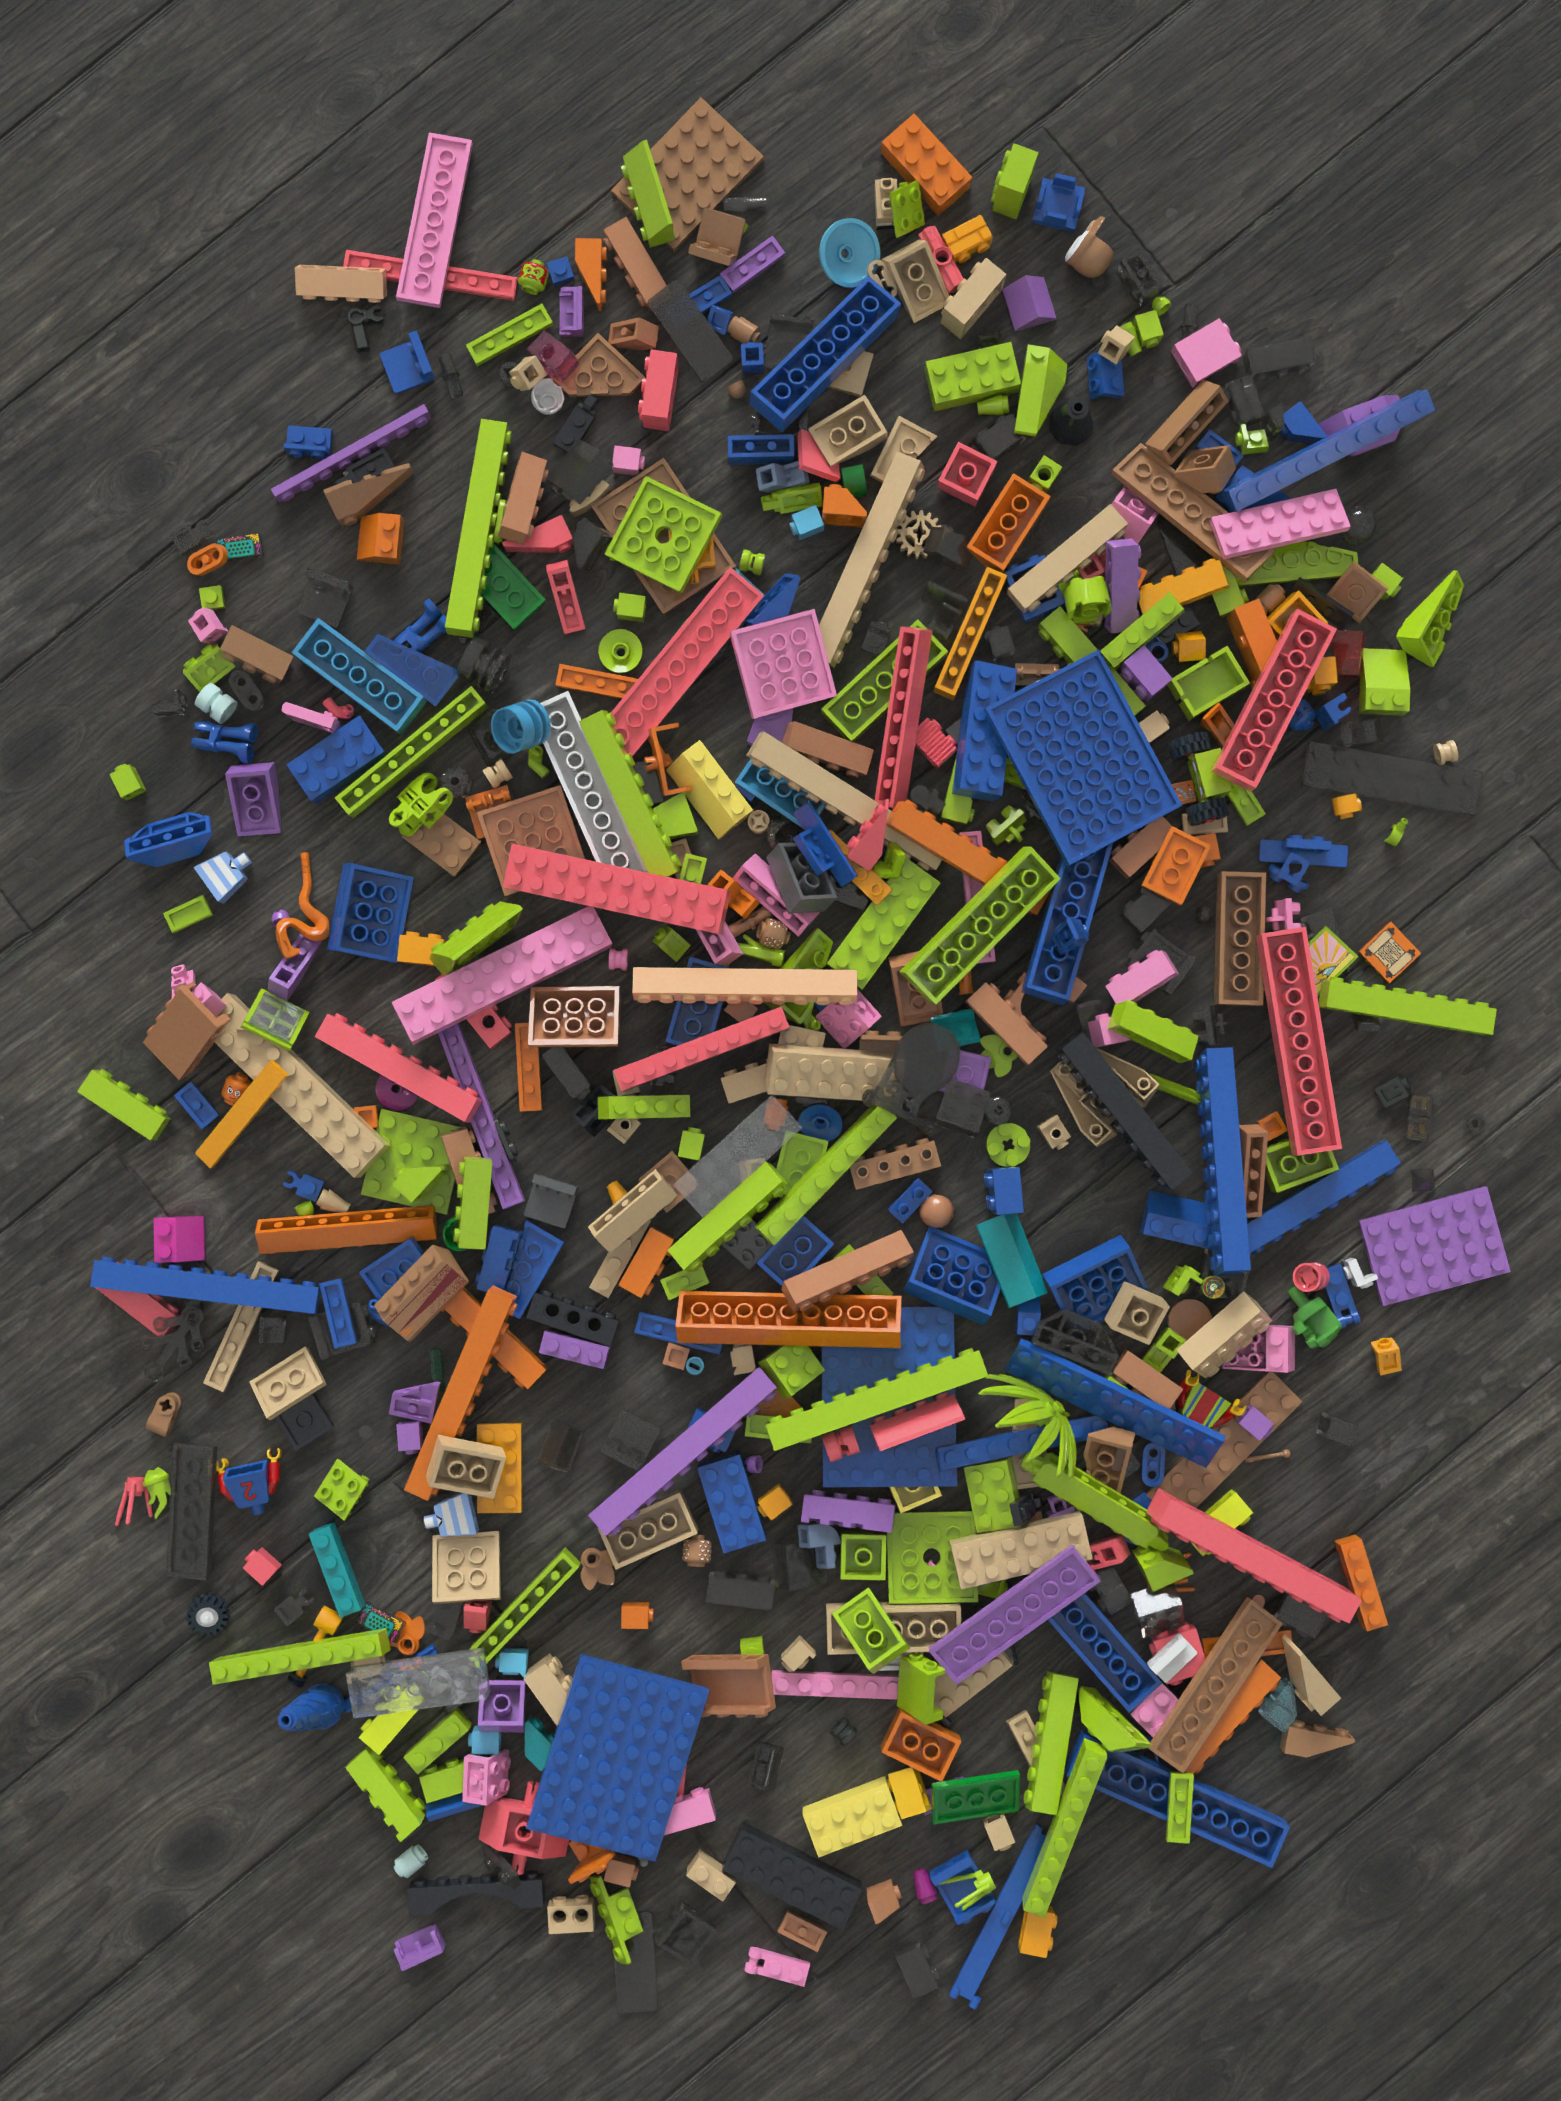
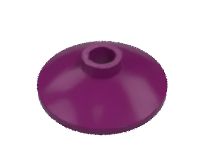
M380 1075L376 1083V1095L384 1107L394 1111H402L408 1109L416 1102L418 1095L399 1085L400 1091L398 1093L393 1092V1086L397 1083Z

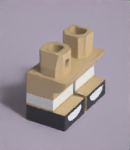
M882 178L875 180L876 230L895 229L889 193L897 189V179Z

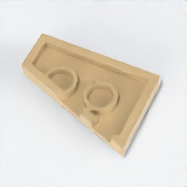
M898 416L870 477L883 483L896 452L916 459L937 436Z

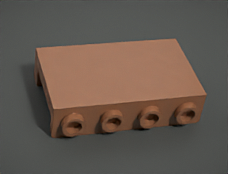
M194 982L188 985L182 984L174 991V998L165 1004V1011L157 1016L155 1019L157 1021L156 1024L148 1029L146 1032L148 1036L143 1041L149 1050L178 1080L194 1072L231 1020L226 1013L216 1018L192 993L196 987Z
M768 1654L692 1655L681 1661L682 1670H690L692 1684L709 1688V1694L701 1717L716 1714L717 1717L722 1718L735 1714L737 1718L748 1715H755L756 1718L768 1716V1712L776 1708Z

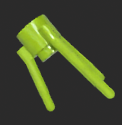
M979 1870L975 1873L951 1877L940 1884L977 1878L973 1882L977 1890L955 1904L956 1908L965 1904L962 1906L964 1911L996 1889L989 1872L983 1874L982 1870Z

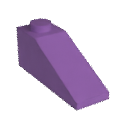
M300 934L292 947L299 948L301 952L291 959L285 960L283 958L269 977L268 991L288 1001L301 982L322 941H311Z

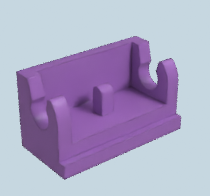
M582 286L562 287L561 292H559V336L584 337Z
M435 1922L396 1940L394 1952L401 1970L404 1971L443 1953L446 1943Z

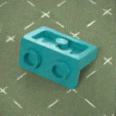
M972 1009L959 1010L958 1012L941 1014L930 1018L931 1030L937 1051L980 1042V1035Z

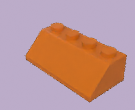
M1013 473L966 548L982 565L1004 574L1006 568L1047 506L1051 496Z

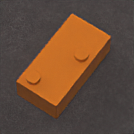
M1259 598L1234 608L1226 617L1252 680L1250 682L1252 690L1277 642Z

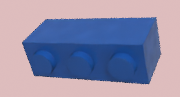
M794 434L728 436L729 465L793 463Z

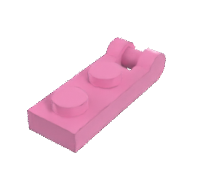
M750 1947L748 1953L750 1958L749 1962L745 1964L744 1971L805 1986L810 1962L758 1947ZM758 1959H764V1964H757Z

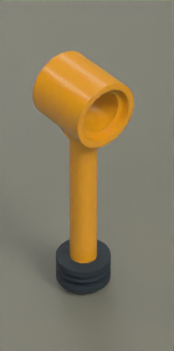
M324 1605L313 1626L319 1629L313 1641L324 1639L326 1634L333 1636L343 1617L340 1618L338 1612ZM307 1669L291 1671L287 1681L293 1686L302 1688L307 1680L305 1676Z

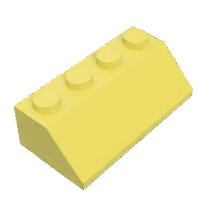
M700 740L683 752L666 769L679 788L692 787V790L686 791L684 794L718 840L746 820L753 812L751 806Z

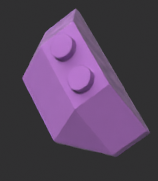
M1383 395L1345 409L1319 423V426L1329 436L1400 400L1399 396ZM1400 429L1349 455L1356 456L1394 442Z

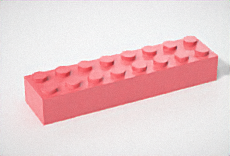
M1296 609L1290 615L1211 770L1212 773L1249 792L1256 789L1337 630L1336 628L1299 609Z

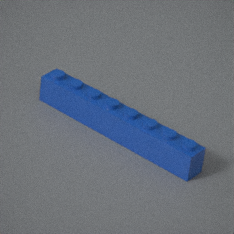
M1388 1141L1378 1142L1339 1165V1170L1317 1178L1263 1210L1262 1217L1248 1219L1250 1253L1254 1255L1264 1249L1263 1245L1270 1241L1271 1243L1279 1241L1283 1238L1282 1234L1288 1230L1293 1232L1302 1227L1301 1223L1303 1221L1316 1219L1321 1215L1320 1211L1325 1208L1330 1210L1340 1204L1339 1200L1345 1196L1347 1199L1359 1193L1357 1189L1364 1185L1369 1187L1378 1181L1376 1178L1383 1174L1388 1176L1397 1170L1396 1166L1401 1163Z

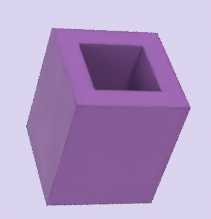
M1250 1404L1247 1405L1245 1413L1238 1416L1235 1420L1259 1441L1270 1435L1272 1432L1271 1427L1274 1424Z
M415 1420L396 1424L398 1451H405V1454L418 1453V1450L422 1448L424 1443L422 1422Z

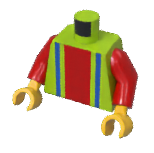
M1191 1370L1186 1371V1378L1180 1384L1183 1390L1177 1398L1178 1412L1212 1429L1245 1413L1246 1405L1243 1408L1237 1407L1240 1399H1235L1233 1405L1230 1406V1402L1199 1383V1374L1196 1377H1190Z

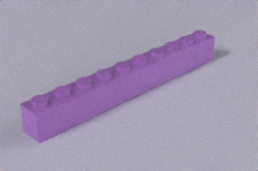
M758 1367L588 1516L605 1536H608L610 1533L612 1536L616 1535L623 1529L621 1524L625 1520L629 1519L632 1521L641 1513L638 1510L644 1504L649 1506L658 1498L655 1494L661 1489L664 1492L675 1483L673 1479L678 1474L681 1477L684 1476L691 1469L690 1464L697 1459L699 1462L709 1454L707 1452L709 1447L712 1445L717 1447L726 1439L723 1436L729 1430L732 1432L737 1430L743 1424L741 1420L746 1415L750 1418L760 1409L758 1405L765 1400L767 1403L777 1395L775 1393L777 1386Z

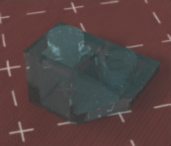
M1287 1677L1279 1680L1277 1688L1273 1690L1269 1697L1264 1698L1258 1711L1263 1718L1283 1733H1285L1297 1717L1294 1686Z

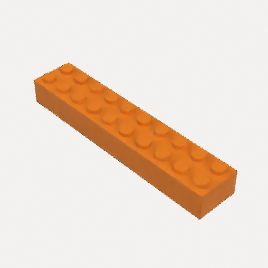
M680 1291L675 1325L678 1343L901 1348L902 1296L834 1294L828 1301H818L805 1311L798 1310L793 1312L783 1293Z

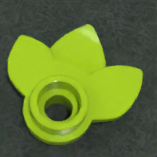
M997 1035L982 1037L980 1043L985 1050L981 1055L991 1057L989 1068H994L997 1077L1008 1074L1012 1067V1061L1017 1058V1055L1013 1051L1010 1055H1005L1004 1048L1008 1046Z

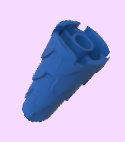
M318 1683L311 1686L288 1706L281 1709V1713L277 1718L279 1726L291 1732L332 1727L342 1718L340 1717L341 1712L344 1711V1699L337 1687L327 1685L328 1683Z

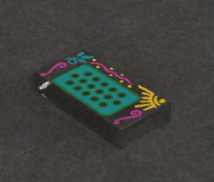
M260 533L216 539L217 544L227 549V561L264 556Z
M368 1601L357 1623L371 1631L387 1628L389 1640L396 1643L406 1621Z

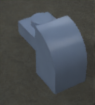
M799 461L784 466L772 463L756 469L759 491L766 493L809 483L808 472L799 469Z
M799 1524V1547L815 1548L817 1568H835L836 1553L834 1545L841 1544L837 1531L833 1527L824 1524Z

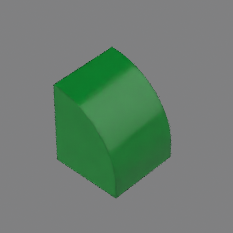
M863 464L841 468L840 475L843 488H847L854 498L867 496Z

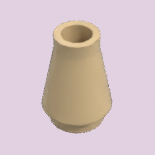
M323 1189L316 1205L320 1206V1209L335 1213L347 1212L351 1205L330 1189L329 1191Z

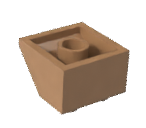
M1230 445L1189 450L1174 472L1175 477L1201 494L1221 492L1236 470Z

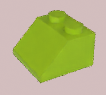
M446 1166L402 1168L393 1177L395 1182L392 1185L411 1203L418 1202L448 1168Z
M1140 1545L1132 1550L1141 1573L1153 1592L1194 1574L1180 1550L1168 1547V1550L1163 1552L1151 1546L1145 1549Z

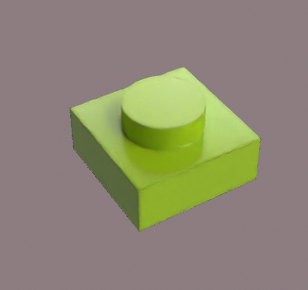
M221 585L199 588L202 608L211 610L226 609L223 587Z

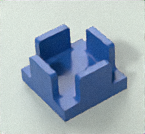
M1058 173L1055 174L1054 180L1043 178L1032 223L1074 233L1083 202L1085 187L1075 185L1077 178Z

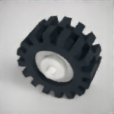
M209 1592L208 1596L202 1593L200 1597L197 1595L194 1601H191L186 1620L189 1622V1629L193 1627V1633L196 1634L198 1631L201 1637H203V1633H207V1637H211V1633H214L215 1636L219 1630L222 1631L228 1620L229 1606L228 1604L225 1605L226 1600L224 1598L219 1599V1594H216L214 1597L212 1596L213 1592Z

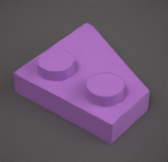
M441 1382L395 1390L392 1394L389 1414L432 1424Z

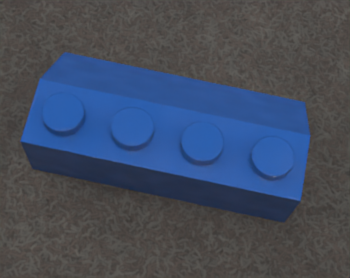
M1148 1190L1139 1233L1212 1250L1208 1246V1235H1211L1210 1226H1207L1206 1214L1209 1212V1206L1204 1202Z

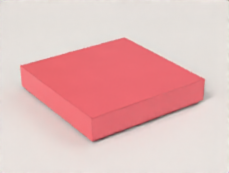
M801 429L797 433L799 469L837 482L840 479L839 464L830 467L810 432Z

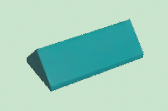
M1017 1213L1002 1214L976 1225L1008 1308L1048 1293Z

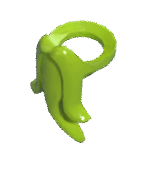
M159 1467L155 1470H148L142 1483L143 1487H147L151 1496L147 1505L154 1503L156 1495L160 1502L155 1513V1519H157L167 1504L166 1492L170 1496L178 1495V1493L171 1490L168 1480L169 1474Z

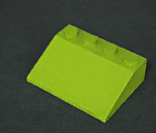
M501 901L495 906L493 903L488 905L482 911L483 915L479 918L476 916L472 917L465 924L467 927L461 931L457 929L448 936L449 940L444 944L442 942L436 944L431 949L432 953L429 959L443 976L462 968L515 927L523 908L520 905Z

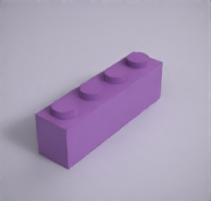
M1132 538L1106 541L1105 582L1107 583L1112 610L1105 617L1104 626L1110 633L1123 632L1140 618L1137 602L1140 600L1138 580H1140L1141 572L1138 567V559L1141 558V548Z

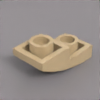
M602 480L599 484L596 483L589 492L590 497L583 492L579 497L576 495L569 505L571 507L569 509L571 515L577 517L591 510L592 504L608 495L611 491L610 485Z

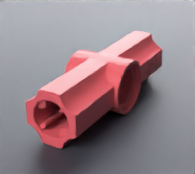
M929 226L918 234V238L928 242L948 293H955L958 291L957 287L964 278L952 258L951 250L946 247L937 228ZM945 257L947 261L941 263L937 260V258Z

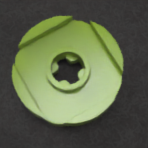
M1013 1123L998 1125L987 1136L986 1147L988 1155L993 1162L1000 1166H1016L1027 1158L1030 1151V1138L1019 1125ZM1011 1139L1014 1148L1005 1151V1146L1002 1142Z

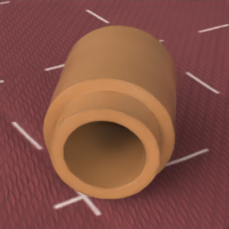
M735 316L727 329L731 337L742 344L748 342L758 343L761 337V333H759L760 328L743 317Z
M1269 584L1255 600L1259 598L1265 614H1271L1285 600V591L1279 584Z

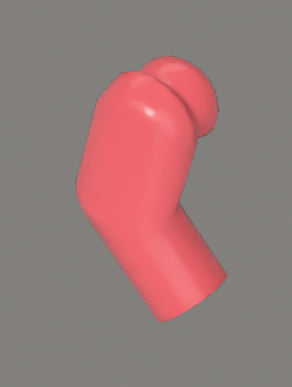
M331 697L325 699L322 703L333 714V717L347 720L354 716V707L350 704L338 706Z

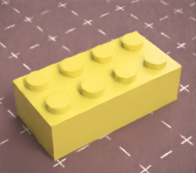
M886 1776L803 1807V1817L818 1858L902 1826L901 1816L896 1810L895 1800L892 1792L889 1790Z

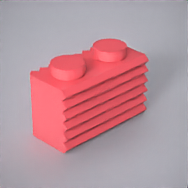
M927 717L918 726L915 747L938 770L957 752L955 747L957 743L950 735L946 737L940 731L942 727L935 719L931 721Z

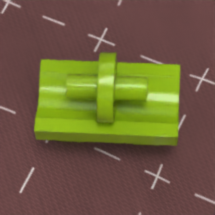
M1008 805L1001 812L1002 816L1006 819L1001 825L995 819L986 824V828L996 846H999L1004 840L1008 844L1014 839L1019 843L1023 840L1020 833L1025 830L1022 824L1027 821L1024 817V812L1020 808L1016 810Z

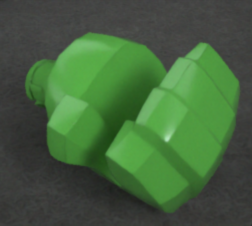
M1294 1286L1287 1292L1299 1307L1298 1311L1293 1315V1332L1295 1335L1302 1333L1306 1344L1311 1349L1326 1347L1338 1336L1339 1331L1342 1329V1324L1320 1297L1309 1300L1303 1291Z

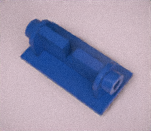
M917 1178L894 1204L890 1205L891 1207L888 1211L903 1224L932 1191Z

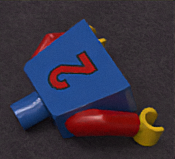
M271 1448L267 1450V1456L271 1459L270 1463H268V1460L229 1468V1461L226 1458H222L223 1467L220 1468L218 1461H214L212 1467L215 1471L219 1472L217 1478L221 1494L231 1502H235L236 1506L240 1509L250 1507L253 1515L263 1513L265 1511L264 1503L269 1502L270 1496L275 1493L280 1479V1463L277 1462V1459L281 1457L282 1450L280 1448L277 1449L278 1455L276 1457H272Z

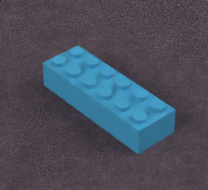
M317 618L292 651L296 658L401 736L428 702L423 695L319 618Z

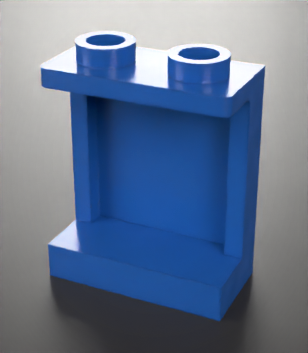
M968 1849L929 1871L931 1881L938 1888L957 1925L969 1923L974 1919L975 1915L980 1912L986 1913L990 1911L996 1903L991 1892L963 1911L962 1906L965 1904L958 1908L955 1907V1904L977 1890L973 1883L977 1878L940 1884L951 1877L979 1871Z

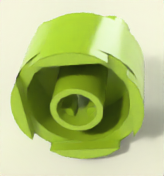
M1095 576L1089 579L1074 578L1070 580V585L1063 592L1068 619L1071 620L1072 618L1074 623L1085 624L1098 621L1097 616L1103 614L1106 617L1112 610L1107 583L1104 581L1103 576Z

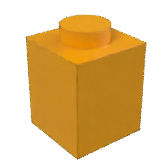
M1201 631L1175 633V641H1172V654L1176 655L1179 662L1204 660L1206 658L1205 636Z
M779 1483L758 1499L759 1506L757 1508L764 1518L768 1516L770 1520H773L793 1504L791 1498Z

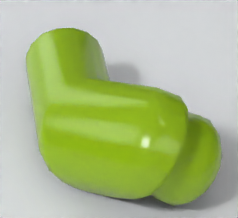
M537 745L530 748L528 752V765L543 779L550 771L542 764L543 749Z

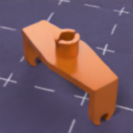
M678 723L648 729L653 756L644 757V764L651 763L645 766L646 771L656 769L662 796L692 790L691 786L668 790L656 732L679 727Z

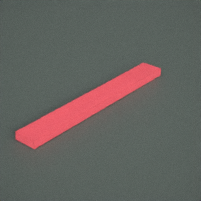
M346 250L343 267L386 269L387 281L399 282L404 259ZM449 266L444 290L515 301L518 277Z

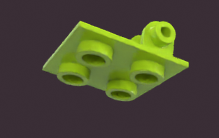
M916 180L909 184L907 182L899 183V188L889 193L896 238L925 225L919 181Z
M337 1458L314 1497L345 1521L348 1515H351L354 1505L359 1502L358 1499L362 1497L361 1494L364 1489L369 1486L368 1481L370 1479L364 1475H358Z

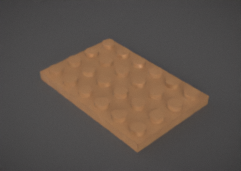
M700 98L650 149L673 222L675 240L665 244L675 252L700 226L704 208L716 210L764 160V156L703 98ZM623 177L611 192L635 215L634 207L637 205L635 199H630L627 189L631 185L629 179H624Z
M664 458L591 505V508L612 539L645 476L690 497ZM664 529L658 534L659 543L669 542L668 529ZM714 533L713 542L716 567L699 570L700 583L696 584L695 576L694 584H690L689 579L682 594L633 570L663 616L721 579L730 567L733 570L736 569V565Z

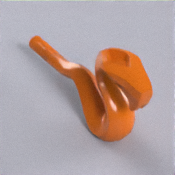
M307 852L300 854L303 887L299 895V905L303 913L314 922L315 927H309L296 918H283L277 923L275 929L276 939L285 960L291 959L301 952L299 948H293L287 936V929L289 927L295 928L301 935L311 941L325 940L330 934L328 918L311 906L309 902L312 878L310 857Z

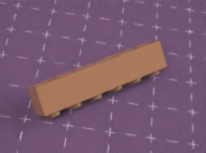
M900 1230L785 1280L781 1290L793 1312L798 1310L805 1311L812 1307L813 1303L828 1301L832 1298V1295L838 1292L840 1294L846 1293L852 1289V1286L857 1284L864 1285L871 1281L873 1277L877 1275L880 1277L884 1276L897 1266L899 1268L907 1266L911 1262L914 1251L904 1233Z

